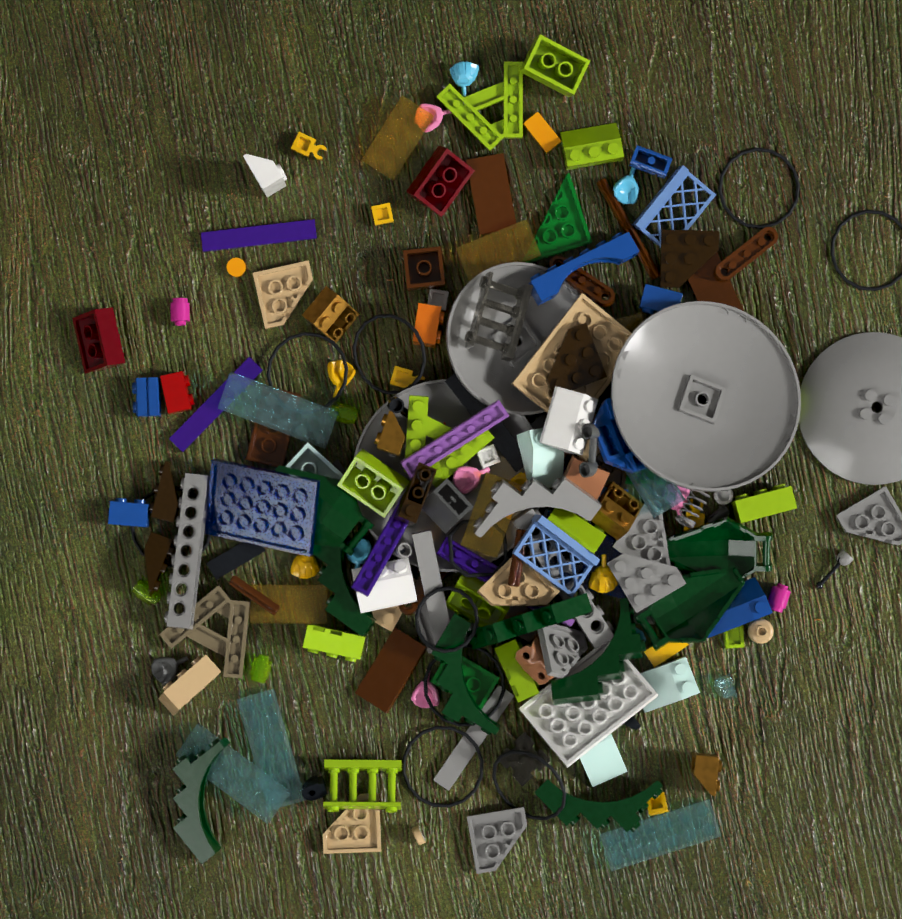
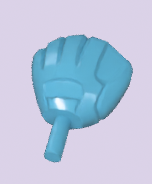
M468 61L458 62L450 68V74L457 87H461L463 97L467 96L466 86H470L475 81L479 72V66Z
M631 167L629 176L622 177L613 187L614 196L622 204H635L638 200L639 187L633 178L636 170Z
M362 538L355 547V552L352 556L346 553L349 561L355 564V569L360 568V564L365 563L371 552L372 545L367 539Z

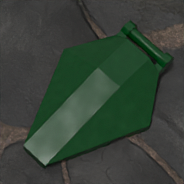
M279 465L267 480L304 544L340 547L344 552L352 556L355 552V547L367 531L374 527V524L362 515L357 499L337 486L340 479ZM360 521L363 525L347 545L343 541L357 522Z
M724 517L666 538L670 563L688 574L736 567L742 578L745 579V577L756 571H772V563H770L772 533H757L729 517ZM758 541H763L762 563H757Z
M736 567L692 572L682 575L686 582L684 586L651 604L646 611L635 617L637 623L641 624L652 641L655 651L668 643L705 642L745 585V581ZM651 617L663 639L660 640L646 618Z

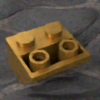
M327 286L302 314L306 320L325 336L335 341V343L360 315Z
M389 411L388 414L384 413L381 421V426L384 427L382 433H377L374 443L377 444L378 450L400 457L406 438L394 413Z
M612 482L598 499L602 507L591 521L618 541L630 530L644 504L615 482Z
M692 752L691 773L711 796H716V792L720 790V780L717 779L718 772L722 770V761L715 754Z

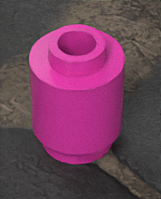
M172 298V303H170L171 322H175V326H186V322H190V303H188V298Z
M777 583V586H772L768 598L771 610L782 613L783 609H786L791 593L788 590L789 586Z

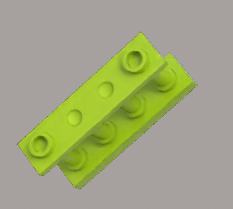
M324 759V769L330 774V802H323V807L328 812H339V809L386 810L388 813H395L397 810H401V802H395L396 774L402 772V760ZM340 771H348L349 802H337L338 774ZM359 771H367V774H369L368 802H357V774H359ZM378 771H386V774H388V802H376V774H378Z

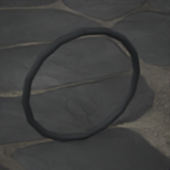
M450 586L436 588L426 594L419 603L415 614L416 632L421 641L431 650L442 653L455 652L468 645L476 634L479 623L478 608L473 599L463 590ZM450 590L462 594L469 600L474 609L475 623L472 633L464 643L455 648L442 649L434 647L424 639L419 628L418 618L421 607L430 596L440 591Z

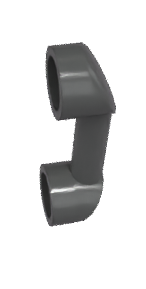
M592 423L584 424L581 430L582 436L585 439H590L588 462H582L579 466V472L584 478L593 476L598 469L596 454L597 438L600 437L598 428Z

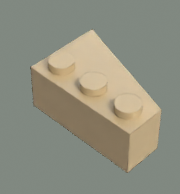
M207 655L202 658L198 656L191 662L192 667L188 671L183 669L177 675L178 680L174 683L170 681L162 688L164 692L158 699L173 716L221 673L220 669Z

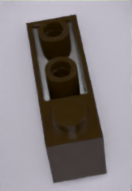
M165 461V464L160 466L159 475L161 479L160 483L155 485L154 494L157 495L155 502L152 501L150 504L149 513H152L151 517L175 523L179 510V498L171 464Z
M420 462L418 463L400 500L394 519L411 526L417 523L437 469Z
M153 532L150 533L144 548L148 591L151 597L154 591L158 592L161 584L159 578L161 574H165L168 564H166L167 558L172 557L175 549L172 546L173 539Z

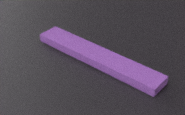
M498 399L403 459L400 463L411 478L419 462L429 467L509 417V414Z

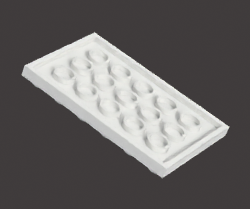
M609 640L597 649H593L571 667L569 673L563 678L576 674L591 665L603 654L612 640ZM628 659L623 660L625 672H621L622 679L599 681L603 683V693H600L601 700L554 705L550 683L539 694L532 697L519 708L520 712L567 768L658 697L657 692Z

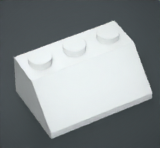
M249 154L243 156L266 197L286 187L285 180L287 178L280 164L275 165L273 160Z
M555 386L539 442L566 453L583 455L587 439L582 436V426L592 423L598 399Z
M409 558L388 561L368 597L356 591L361 613L418 601ZM362 567L351 569L354 581Z

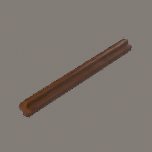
M605 178L599 180L597 186L624 233H630L640 251L637 254L650 278L655 280L660 277V272L622 206L614 196Z

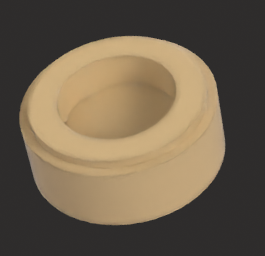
M419 826L413 827L411 830L418 845L426 843Z

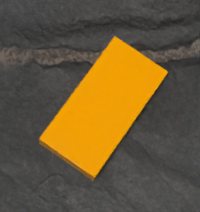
M536 112L523 123L546 154L562 142L539 112Z

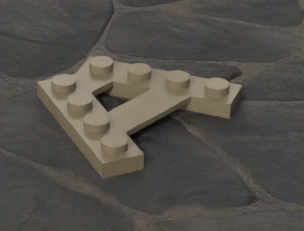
M218 585L196 603L193 630L167 627L159 635L171 649L186 637L225 657L223 677L242 679L250 602L231 600L220 585ZM216 612L229 619L227 638L202 624Z

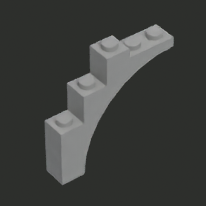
M564 475L553 482L552 490L534 477L530 481L527 479L524 482L521 492L502 479L492 486L490 490L492 492L491 498L495 502L491 501L485 509V515L475 521L473 525L475 527L474 534L481 538L491 526L502 518L529 508H560L576 513L591 521L602 505L600 501Z

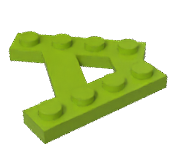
M504 61L503 82L463 97L451 84L436 96L489 151L502 139L523 138V73L519 72L523 62ZM503 101V120L490 124L478 112Z
M409 395L405 458L425 446L426 436L435 440L452 429L427 416L429 396ZM489 430L485 431L430 466L437 469L432 481L434 487L437 488L458 467L464 465L495 438Z

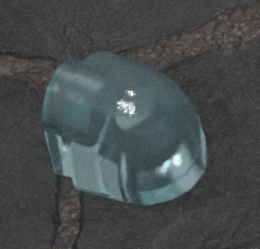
M730 674L714 680L715 684L713 687L718 696L726 700L738 698Z

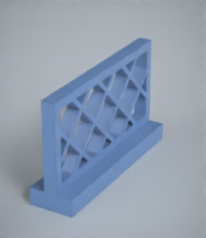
M681 165L632 225L661 248L660 222L670 221L671 230H674L673 220H683L684 228L682 230H688L716 194L691 174L689 169ZM687 177L693 181L694 189L684 190L683 181ZM704 190L710 196L705 202H698L697 191ZM694 191L695 203L685 204L684 192ZM674 193H681L682 204L672 205L671 196ZM695 205L696 213L694 216L686 217L685 206ZM682 206L683 217L673 218L672 207ZM669 207L670 219L660 220L659 211L662 208ZM657 222L658 234H650L646 227L650 223Z
M535 514L531 519V525L512 551V554L568 596L573 597L592 567L597 566L600 559L543 515ZM536 527L540 530L541 539L532 541L531 533ZM553 540L556 550L547 552L546 541ZM542 542L543 553L534 554L533 544ZM529 544L530 555L523 556L520 554L519 551L523 545ZM560 552H569L570 561L562 563ZM556 553L558 564L549 565L548 555ZM544 556L545 566H536L535 557ZM582 562L586 565L582 573L576 574L575 563ZM571 564L572 575L564 576L562 566ZM558 567L560 577L552 578L550 568ZM573 578L574 585L570 591L565 588L564 579Z

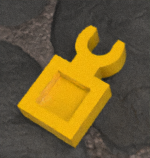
M298 132L291 150L306 157H309L310 153H312L317 160H322L323 157L319 156L317 152L318 150L327 151V148L324 145L316 146V139Z
M395 366L390 385L406 388L418 376L413 377L412 370Z
M700 502L699 507L703 509L704 504ZM689 505L692 512L700 517L697 518L689 512H686L685 517L696 522L694 528L704 525L705 514L700 513V510ZM684 526V531L693 529Z

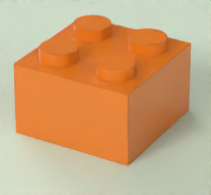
M418 303L414 328L418 331L426 347L436 348V343L440 344L442 331L438 329L439 325H443L445 312H442L441 306ZM414 333L412 342L414 345H420Z

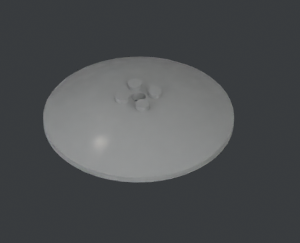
M511 262L493 266L470 280L456 297L448 316L446 328L448 356L453 370L462 385L474 398L486 406L499 399L507 413L511 415H534L545 412L511 383L580 295L576 289L564 280L558 294L553 299L538 306L527 285L531 281L530 278L538 273L543 275L547 273L546 270L548 268L525 262ZM513 336L520 338L521 343L519 346H515L512 343Z
M866 332L845 337L819 354L808 368L800 386L801 411L799 427L803 439L814 457L825 468L843 479L867 485H882L902 480V337L881 332ZM874 402H878L882 406L879 413L873 412L871 408Z

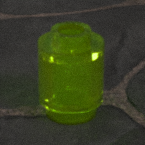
M337 402L336 405L332 404L329 415L333 416L332 420L350 425V423L355 424L359 409H355V406Z
M140 579L132 589V592L135 594L134 596L149 607L152 604L156 605L161 599V595H159L160 590L158 592L154 591L152 597L149 596L146 580L142 581Z
M259 654L258 657H254L250 672L252 681L266 683V679H269L273 661L269 660L270 656Z

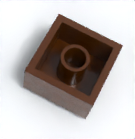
M441 246L403 250L407 291L445 287Z

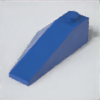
M755 577L745 581V585L708 638L773 613L767 597Z

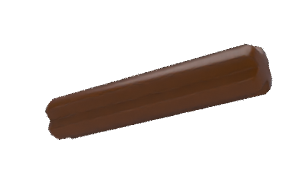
M517 529L514 548L527 530ZM523 545V547L519 551V553L523 556L525 554L526 545ZM514 554L512 556L508 585L519 587L523 561Z
M234 575L230 579L228 584L270 614L275 615L280 608L278 604L239 577Z

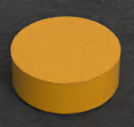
M232 258L227 263V271L233 277H241L246 271V264L240 258Z

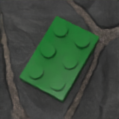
M462 656L463 674L468 690L477 705L482 709L500 677ZM447 662L441 663L431 683L439 686L436 682Z

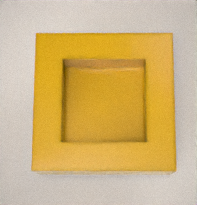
M390 203L371 206L375 226L394 222Z
M664 792L656 799L652 797L647 802L649 804L647 808L650 816L669 812Z

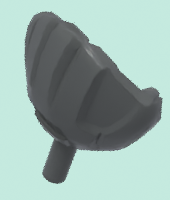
M185 656L177 661L170 657L155 658L151 664L153 676L162 685H166L170 681L172 682L178 674V665L188 661V657Z

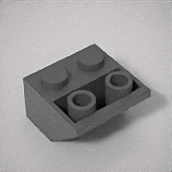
M446 479L425 499L422 509L446 534L474 506Z

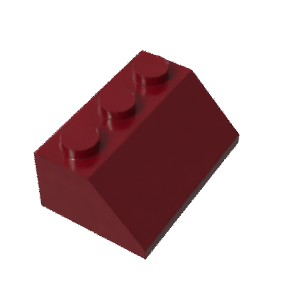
M438 146L406 193L442 217L475 170L449 149Z
M113 307L94 309L72 318L85 374L113 368L125 363Z

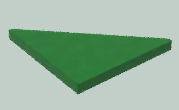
M570 173L566 174L522 262L533 263L592 243Z

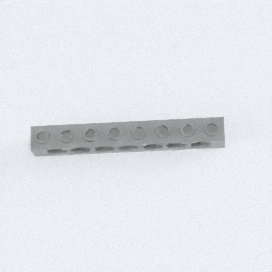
M185 473V478L181 479L183 495L179 497L178 507L181 508L180 516H177L176 527H179L178 535L174 537L176 553L172 555L171 564L174 565V569L169 577V584L172 586L171 592L167 594L169 610L165 612L164 618L167 627L193 630L211 477L208 475ZM197 489L198 496L195 499H191L190 492ZM191 508H195L196 515L193 518H188L187 512ZM192 527L194 530L193 535L186 537V529ZM190 546L191 554L184 556L183 549ZM187 565L189 567L188 574L181 575V568ZM185 584L187 591L180 595L178 588L180 585ZM182 603L184 605V611L181 614H178L176 612V606Z
M529 508L510 520L516 529L527 530L532 523L531 519L533 516L541 514L537 509ZM540 530L532 534V541L541 539ZM553 540L547 541V552L556 550L555 542ZM540 542L533 544L534 554L543 553V550L539 548ZM554 553V554H549V555H548L549 565H550V559H551L553 556H557L556 553ZM561 553L562 563L569 562L570 559L568 557L564 558ZM544 556L535 557L540 567L545 566ZM571 564L562 566L563 573L567 572L568 575H572ZM558 567L550 568L552 578L560 577ZM568 578L565 581V588L570 591L574 585L573 578ZM580 585L578 595L587 593L593 612L575 617L574 619L591 646L597 649L613 638L614 634L612 631H614V628L609 621L605 622L602 615H604V612L600 606H595L592 602L594 597L589 589L585 590ZM556 587L560 591L558 594L562 601L572 598ZM594 620H598L599 626L596 629H591V623Z

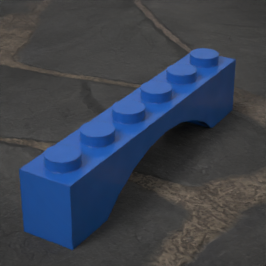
M620 232L614 235L611 241L606 242L604 240L598 243L595 249L590 251L588 248L579 253V257L575 259L570 257L563 261V265L559 267L554 265L546 270L547 273L543 275L538 273L532 276L527 287L539 306L553 299L558 294L564 280L578 268L594 263L620 265L634 258L640 251L629 232L625 234Z

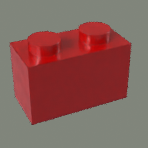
M183 371L160 376L168 414L192 410V405H195L193 394H189L188 386H191L189 376L185 375Z

